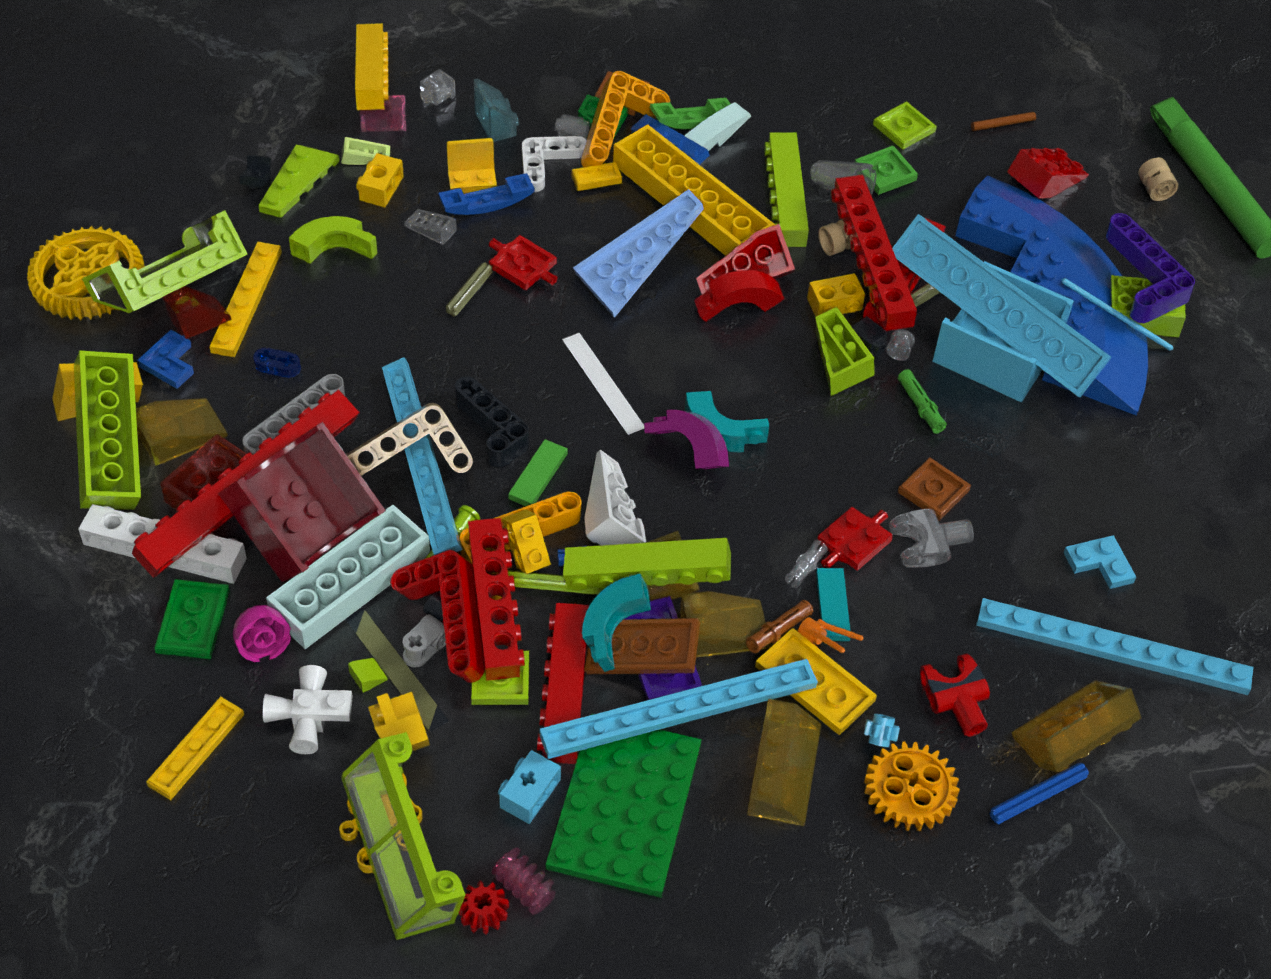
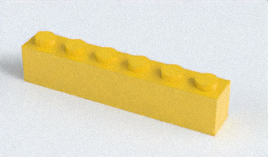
M356 24L355 93L357 110L384 109V100H389L388 32H383V24Z

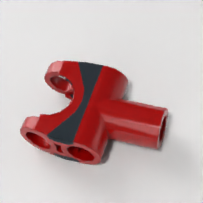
M962 654L957 657V666L960 672L957 677H945L930 664L921 666V684L925 697L935 714L952 710L964 735L968 737L980 734L988 727V723L977 702L989 699V686L981 669L969 654Z

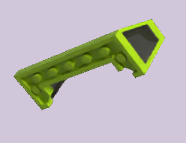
M222 211L185 229L182 234V242L185 247L139 270L136 267L125 269L121 266L122 264L119 260L82 278L93 301L131 313L247 255V252L226 211Z

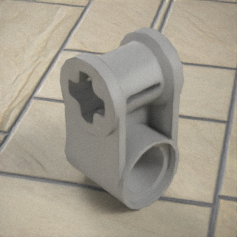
M430 614L424 616L403 638L402 644L405 649L403 660L406 665L415 668L421 667L438 650L446 645L444 624Z

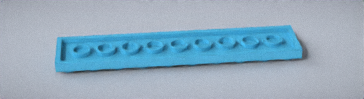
M918 214L892 248L897 260L1021 354L1029 358H1036V365L1078 397L1082 396L1112 358Z

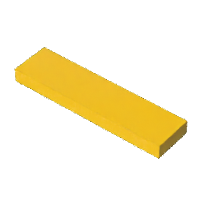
M220 696L146 781L148 787L172 800L244 716L243 709Z

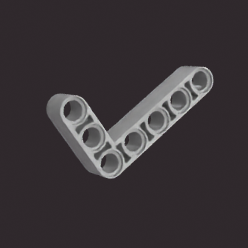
M337 374L324 376L243 437L245 455L249 452L252 455L260 450L258 448L259 445L267 438H276L279 435L278 431L288 422H291L293 425L299 420L298 416L306 408L310 407L313 409L319 405L317 403L318 400L329 392L332 395L339 389L345 396L342 377Z

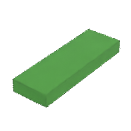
M545 439L509 492V500L523 506L536 503L567 456L568 448Z

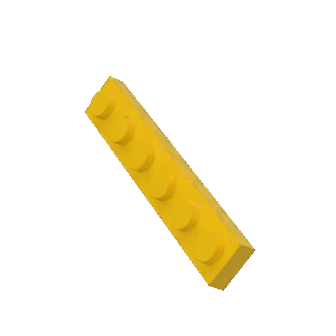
M257 242L210 344L211 353L230 357L236 356L282 253L280 245Z

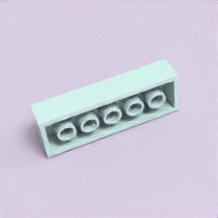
M391 505L380 516L368 522L308 566L309 568L303 573L296 575L267 596V604L277 609L290 625L289 635L306 649L390 586L391 577L396 570L425 559L430 552L429 536L398 508Z

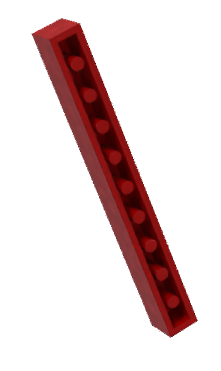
M339 389L332 395L329 392L318 400L317 403L319 405L313 409L310 407L306 408L298 416L299 420L293 425L291 422L285 424L278 431L279 435L276 438H267L259 445L258 448L260 450L252 455L249 452L238 462L240 464L234 470L231 468L226 469L218 477L219 481L213 486L210 483L205 485L197 493L198 497L192 502L189 499L184 501L176 509L178 512L171 518L168 515L163 517L155 525L156 529L150 534L147 532L142 533L135 539V545L131 554L153 578L234 516L218 493L321 422L325 424L332 436L335 437L350 426L360 412Z

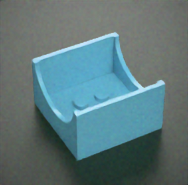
M984 261L985 264L1063 322L1067 323L1074 300ZM961 309L952 322L948 318L943 320L933 362L1021 403L1042 371L1036 365V358H1029L1021 354L965 310Z

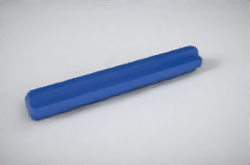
M1077 763L991 808L990 817L994 823L1000 824L1086 779L1089 771L1083 763Z

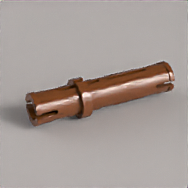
M801 600L774 621L764 623L758 632L747 638L746 646L751 652L758 653L768 644L776 643L782 634L811 616L813 607L808 601Z

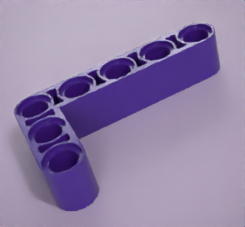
M1123 213L1112 215L1106 239L1153 284L1136 293L1130 317L1135 322L1147 323L1189 302L1195 284L1194 277L1132 218Z

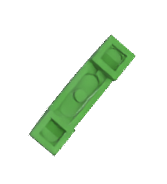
M727 98L707 99L706 105L702 107L674 109L670 102L650 104L649 108L658 121L666 126L677 129H693L731 103Z

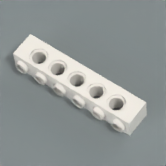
M92 504L79 527V532L83 545L135 558L131 554L135 545V539L144 532L148 534L156 529L155 525L160 520L141 517L132 512L125 513L114 510L109 506L102 507ZM211 533L169 567L234 584L246 560L244 544L236 539H226Z

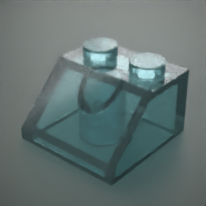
M475 79V115L488 138H492L493 142L517 136L516 126H519L517 114L511 111L508 99H504L500 90L480 79Z

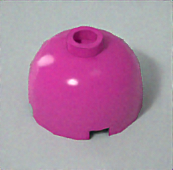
M256 605L246 609L239 615L234 625L233 637L239 653L245 659L260 662L259 659L270 655L269 660L284 652L291 640L289 635L291 629L287 620L277 609L266 605Z

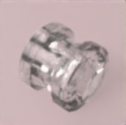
M903 329L895 330L891 335V341L888 343L886 351L893 359L906 360L910 357L911 348L915 344V337L909 331Z

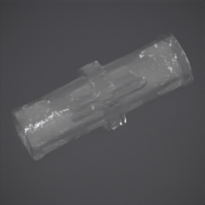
M814 540L805 554H801L797 558L796 565L786 574L785 581L787 584H790L795 578L791 587L798 588L806 576L814 572L818 561L827 553L828 549L825 544L817 550L821 541Z

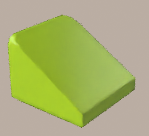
M374 658L348 663L349 673L363 693L388 680Z

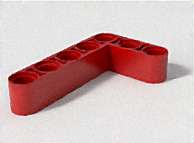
M448 550L396 570L391 577V586L408 599L416 600L440 591L449 670L467 682L473 683L478 681L483 676L485 666L472 564L457 552Z

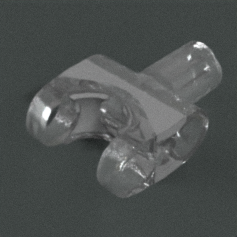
M922 509L896 516L889 523V529L893 535L909 537L917 543L913 547L904 550L900 555L902 564L906 567H928L943 564L951 558L948 546L970 543L974 538L970 520L965 519L940 524L933 509Z

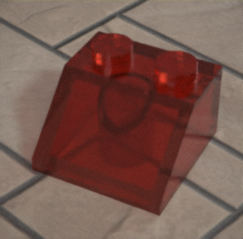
M186 286L162 297L171 321L185 339L232 320L230 314L215 297Z

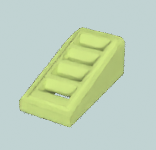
M345 137L341 164L367 165L369 161L373 160L376 153H382V155L390 157V146Z

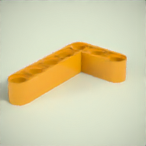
M614 72L603 86L581 157L582 166H597L606 161L623 106L643 115L647 114L652 118H656L649 108L650 104L670 102L667 93L625 72Z
M564 492L496 518H501L502 528H504L502 518L527 509L537 515L544 537L574 526L580 521L581 498L574 492ZM468 528L460 533V543L462 546L460 553L462 557L472 564ZM504 544L505 551L511 549L510 544ZM487 548V549H485V550H486V551H494V550H496V549H494V548ZM493 571V572H489L488 574H489V575H497V574H499V573ZM497 595L491 597V599L499 600L502 598L501 596Z

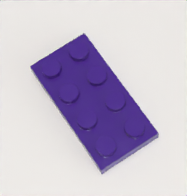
M671 597L650 601V611L637 613L625 618L678 619ZM696 667L694 673L638 674L646 700L702 686Z

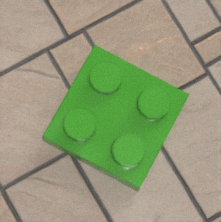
M894 146L855 159V168L864 176L878 195L917 181L918 173Z

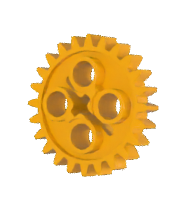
M903 741L901 749L891 744L889 752L882 748L880 755H874L872 764L868 765L864 783L867 784L865 794L870 795L868 804H877L874 813L884 812V822L891 818L895 819V828L902 822L905 823L906 831H909L911 824H915L917 830L921 831L923 823L932 829L935 821L942 824L944 817H949L952 808H955L958 800L956 797L960 790L956 787L959 779L952 777L955 768H946L947 758L937 759L939 755L938 750L932 754L928 753L929 745L920 750L918 749L917 742H914L912 748H908L906 742ZM898 767H904L908 771H902ZM925 778H932L935 782H930ZM888 790H895L898 794H892ZM915 801H922L926 805H919Z

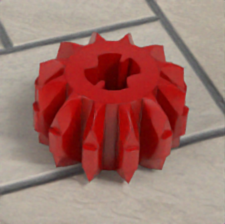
M481 880L478 882V888L476 889L468 884L466 888L467 894H465L466 896L458 912V915L462 916V925H471L473 934L479 928H482L483 933L486 935L490 926L498 930L500 928L499 921H506V910L509 908V901L504 899L505 892L503 888L495 890L493 882L488 887H484Z

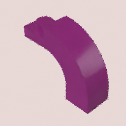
M666 410L667 416L654 417L653 422L644 423L646 434L657 435L673 432L684 434L693 446L695 469L706 470L729 467L725 441L716 426L705 417L688 411Z

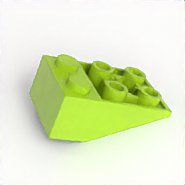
M1111 275V307L1133 320L1130 317V311L1136 293L1153 284L1144 278ZM1185 304L1152 321L1138 324L1155 335L1179 337L1186 318Z

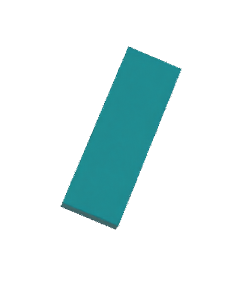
M817 568L816 581L820 619L828 624L850 631L844 569ZM826 630V637L833 641H850V637Z

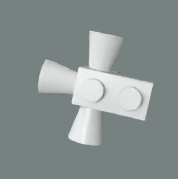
M306 665L299 669L300 689H294L293 700L265 694L263 701L264 723L292 718L294 733L289 748L299 754H312L318 750L317 732H323L324 721H350L352 691L322 690L327 671L316 665Z

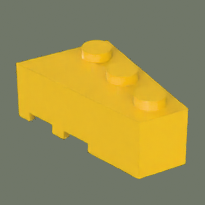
M133 362L136 403L139 402L143 384L137 362ZM74 363L59 364L52 398L58 421L76 417Z

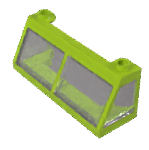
M407 732L378 739L342 773L341 777L396 940L453 924L466 896L461 881L455 873L451 871L436 872L402 777V763L406 762L412 754V745Z

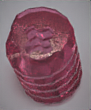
M516 847L499 859L492 869V875H495L498 882H503L505 889L508 891L512 890V895L517 899L520 898V903L523 906H529V912L534 915L541 912L553 900L556 891H551L550 889L554 881L549 879L543 883L542 881L546 875L544 871L534 875L537 865L532 863L526 867L529 857L524 855L517 859L521 849Z

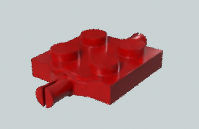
M519 235L507 244H502L495 238L489 242V247L498 252L489 261L492 270L524 290H527L540 279L545 280L550 285H554L557 282L558 277L548 272L557 264V257L523 236Z
M854 507L846 511L818 535L817 543L826 548L830 553L821 560L822 566L830 568L837 561L850 565L857 571L892 541L893 534L880 526L883 521L888 519L887 513L879 510L876 515L869 518Z

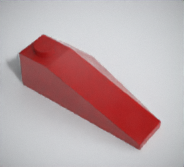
M780 224L755 232L741 245L737 246L728 255L698 276L696 280L701 294L710 289L708 282L734 271L756 270L764 272L774 279L793 273L795 267Z

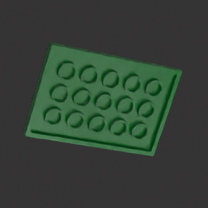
M655 730L580 750L547 858L546 870L662 898L702 739L663 730Z

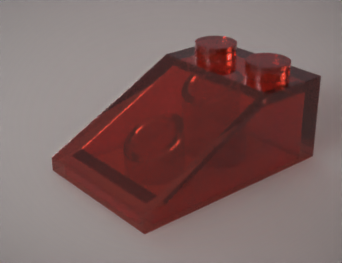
M216 434L160 483L165 502L174 509H177L188 499L192 502L198 497L197 493L205 485L210 483L213 486L219 481L218 477L226 469L231 468L234 470L240 465L238 463L239 460L246 453Z

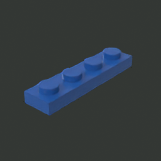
M647 114L631 127V131L634 133L647 124L650 125L699 165L710 156L708 149Z

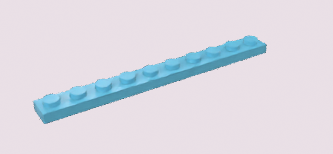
M405 357L382 367L397 422L421 408L411 370ZM408 423L403 427V433L407 436H413L418 431V427L413 423ZM429 434L405 448L406 457L433 554L437 555L448 550L459 552L462 550V546Z
M985 598L981 602L976 626L1248 695L1251 690L1253 667Z
M804 659L540 728L539 735L547 757L550 759L816 688L818 681L808 660Z

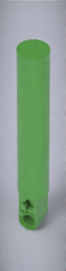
M1170 97L1152 105L1150 112L1156 124L1258 258L1270 257L1271 219L1175 98Z

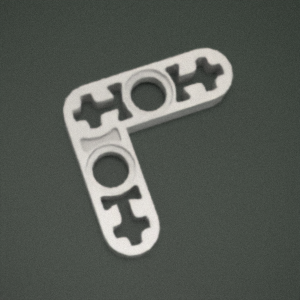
M581 136L531 137L522 142L523 173L528 174L535 192H539L545 187L544 160L581 158L587 141ZM558 146L560 147V149L552 150L550 149V147ZM530 148H534L535 153L530 154ZM534 162L538 163L539 165L531 167L528 164ZM532 176H536L537 181H533Z

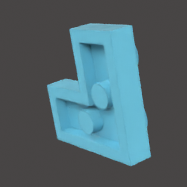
M1114 535L1065 547L1064 555L1074 574L1099 568L1110 589L1135 582L1136 575Z

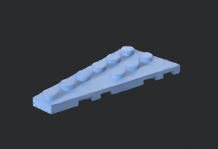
M688 189L573 267L575 274L615 318L703 211L702 202Z

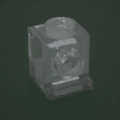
M438 69L420 81V96L422 100L427 104L431 102L437 106L449 97L453 99L455 97V79Z

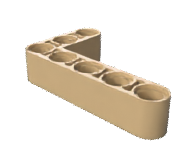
M435 403L426 404L346 454L362 476L427 434H430L454 471L464 473L473 464L472 456L443 409ZM435 409L439 411L440 417L436 422H428L425 419V414L428 410ZM408 423H413L418 427L417 433L413 436H407L403 433V427ZM445 431L451 432L454 435L453 441L450 444L441 443L439 441L441 433ZM385 437H391L395 440L396 444L393 449L385 450L380 445L381 440ZM363 451H369L373 455V460L368 464H363L358 459L359 454ZM459 453L465 454L468 457L466 464L463 466L455 465L453 463L455 455Z

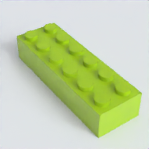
M79 351L74 363L80 508H90L94 504L102 507L109 506L113 509L134 510L141 498L133 354Z

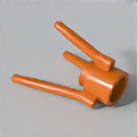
M810 617L806 618L798 629V632L812 644L819 645L824 642L840 653H844L845 649L826 637V630L859 641L863 640L862 635L828 624L821 619L815 621Z

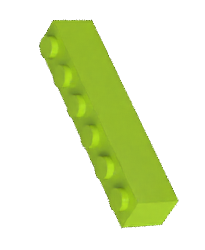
M770 133L769 142L764 144V155L768 156L766 158V171L770 172L768 174V188H772L769 194L770 204H774L771 208V220H775V225L780 224L787 247H806L809 229L797 133Z
M727 538L565 548L563 577L568 589L576 591L591 588L605 589L622 578L641 574L647 585L656 586L678 583L690 585L695 582L719 583L730 580L731 550Z

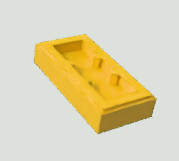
M616 162L572 169V178L577 191L622 183V176Z

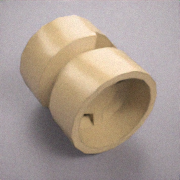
M1152 158L1139 168L1138 175L1146 187L1149 196L1154 201L1166 200L1177 191L1179 187L1178 182L1163 158Z
M843 219L837 221V223L822 226L819 229V241L827 255L832 256L843 252L845 249H851L849 235L846 236L844 232Z

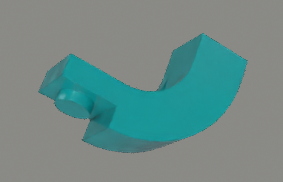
M711 391L686 393L685 411L699 414L712 422L721 433L727 451L744 452L745 444L767 442L769 432L768 419L732 420L721 415L716 410Z
M641 574L622 578L602 590L592 601L584 617L582 638L591 650L593 661L595 663L598 662L604 672L615 669L612 635L617 625L628 616L651 610L648 586Z

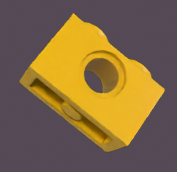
M376 153L373 160L368 162L363 176H360L357 180L356 189L359 190V200L386 207L404 177L402 160Z

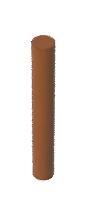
M1028 112L972 122L971 128L972 131L1034 121L1036 120L1035 112Z

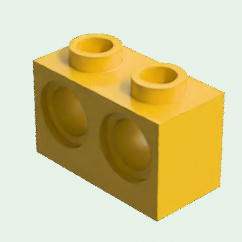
M854 273L810 282L807 299L815 316L835 307L842 314L862 310L865 293Z
M526 509L502 518L504 528L508 530V540L517 569L528 574L551 565L535 513Z

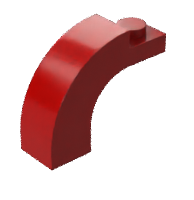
M739 270L721 275L708 282L710 289L694 301L700 318L706 322L725 308L736 303H753L766 312L784 300V296L778 281L770 275L756 270Z

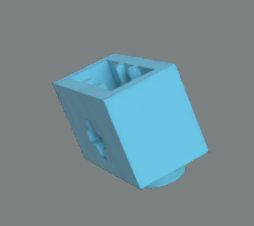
M531 750L526 758L522 757L517 762L514 774L510 780L506 779L501 784L498 790L500 808L530 824L560 782L561 766Z

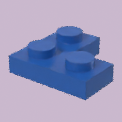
M170 330L137 360L138 366L178 389L194 374L193 367L179 359L191 348V342L189 339Z

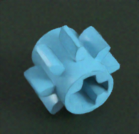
M874 714L873 720L867 719L864 735H869L868 742L882 747H889L891 740L897 742L900 728L894 725L895 718Z

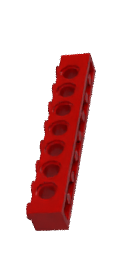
M864 176L836 178L835 187L831 190L832 201L837 204L839 219H843L845 235L850 237L851 251L856 253L858 269L863 271V282L865 286L869 287L871 303L876 305L878 321H882L885 331L914 327L917 309Z

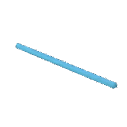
M1066 278L1061 279L1062 284L1169 351L1173 350L1171 344Z

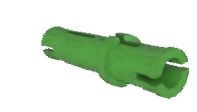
M911 370L902 371L897 379L918 408L919 416L925 419L933 433L942 432L946 428L947 423L939 414L936 403L928 398Z

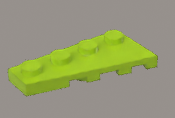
M296 144L260 202L259 212L282 218L300 200L299 196L304 192H309L313 188V183L318 178L322 179L328 173L327 170L331 166L335 167L340 162L339 155Z

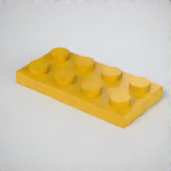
M792 628L756 660L755 667L762 671L807 659L818 681L817 686L813 689L791 694V696L840 735L876 701L877 695Z

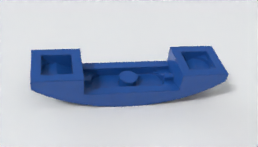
M525 173L505 178V185L463 194L461 188L439 192L438 196L445 212L472 215L492 212L513 205L534 193L535 188L528 174Z

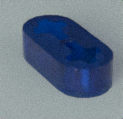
M260 348L254 353L255 368L260 372L291 378L298 375L301 371L300 359L294 353L272 348Z

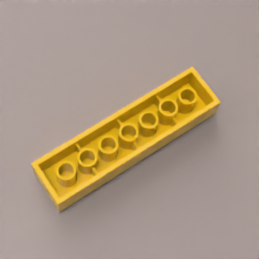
M647 124L614 144L613 162L617 163L618 169L663 206L688 189L702 202L703 211L689 227L725 256L750 238L755 232L775 225L650 125Z

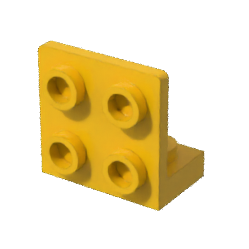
M492 138L448 141L446 143L450 190L461 188L463 194L497 187Z

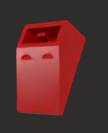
M1060 148L1021 149L1007 171L1037 198H1052L1084 180L1089 175L1083 170V166L1080 163L1067 157L1068 154Z

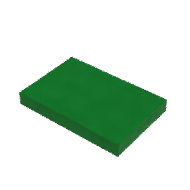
M175 579L156 641L155 652L157 654L211 659L230 591L229 585Z

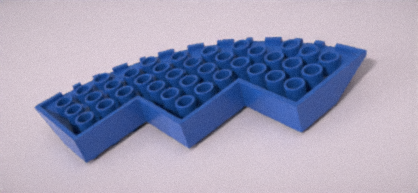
M987 175L975 188L960 215L955 236L1017 258L1010 273L1074 300L1066 324L1112 357L1082 395L1137 416L1145 392L1148 372L1146 336L1062 284L1061 279L1066 278L1111 306V275L1122 276L1106 253L1066 216L1021 189ZM1044 373L1043 381L1069 390L1048 373Z

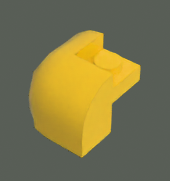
M412 692L392 699L389 698L388 693L377 696L378 704L368 707L376 733L380 739L407 732L412 745V751L430 745Z

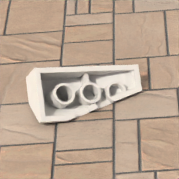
M599 450L596 454L584 517L585 533L589 540L600 545L646 543L642 520L640 518L636 519L633 513V509L636 507L634 500L630 499L624 490L628 486L619 463L602 450Z

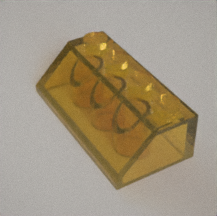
M1095 680L1011 733L1013 738L1039 767L1053 772H1061L1066 770L1069 764L1077 759L1088 756L1090 751L1097 746L1110 742L1111 738L1119 732L1130 729L1133 723L1141 719V715L1131 688Z
M768 699L747 815L805 826L821 723L797 704Z

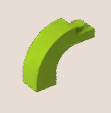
M331 216L319 218L304 224L289 237L291 255L310 264L322 252L336 247L349 248L370 259H373L377 254L376 237L369 232L363 231L361 221L349 217Z

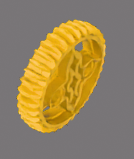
M92 226L89 229L81 227L80 230L76 231L72 228L69 233L63 231L61 236L54 235L52 241L46 240V246H39V251L34 252V258L30 259L27 280L32 296L40 306H43L45 311H50L53 315L59 314L61 318L68 315L70 320L78 317L80 320L84 317H89L91 320L96 315L100 318L104 313L111 315V311L115 308L95 302L91 296L83 297L89 292L82 278L119 261V258L122 256L128 261L129 269L136 267L139 270L145 267L137 245L133 243V240H129L126 235H121L119 231L113 233L111 228L104 231L102 226L98 229H94ZM55 263L59 272L54 276L53 287L48 289L44 285L43 280L48 269ZM107 272L104 273V275L108 278L109 282L112 283L109 274ZM120 295L106 301L119 307L124 305Z

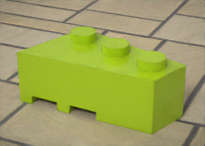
M835 307L816 316V336L831 396L874 376L873 355L839 309Z

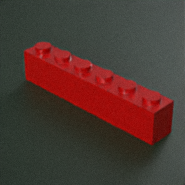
M556 603L555 614L550 613L549 630H554L553 637L548 636L547 653H551V660H545L544 677H549V684H543L542 701H547L546 709L541 708L540 726L548 727L581 718L587 647L586 642L582 638V627L589 605ZM538 733L537 751H542V756L548 759ZM578 751L550 758L549 760L554 763L576 764Z

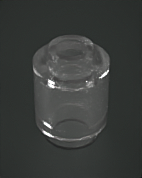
M562 114L561 118L556 120L555 131L558 132L559 137L581 136L586 139L589 131V121L584 120L582 117Z

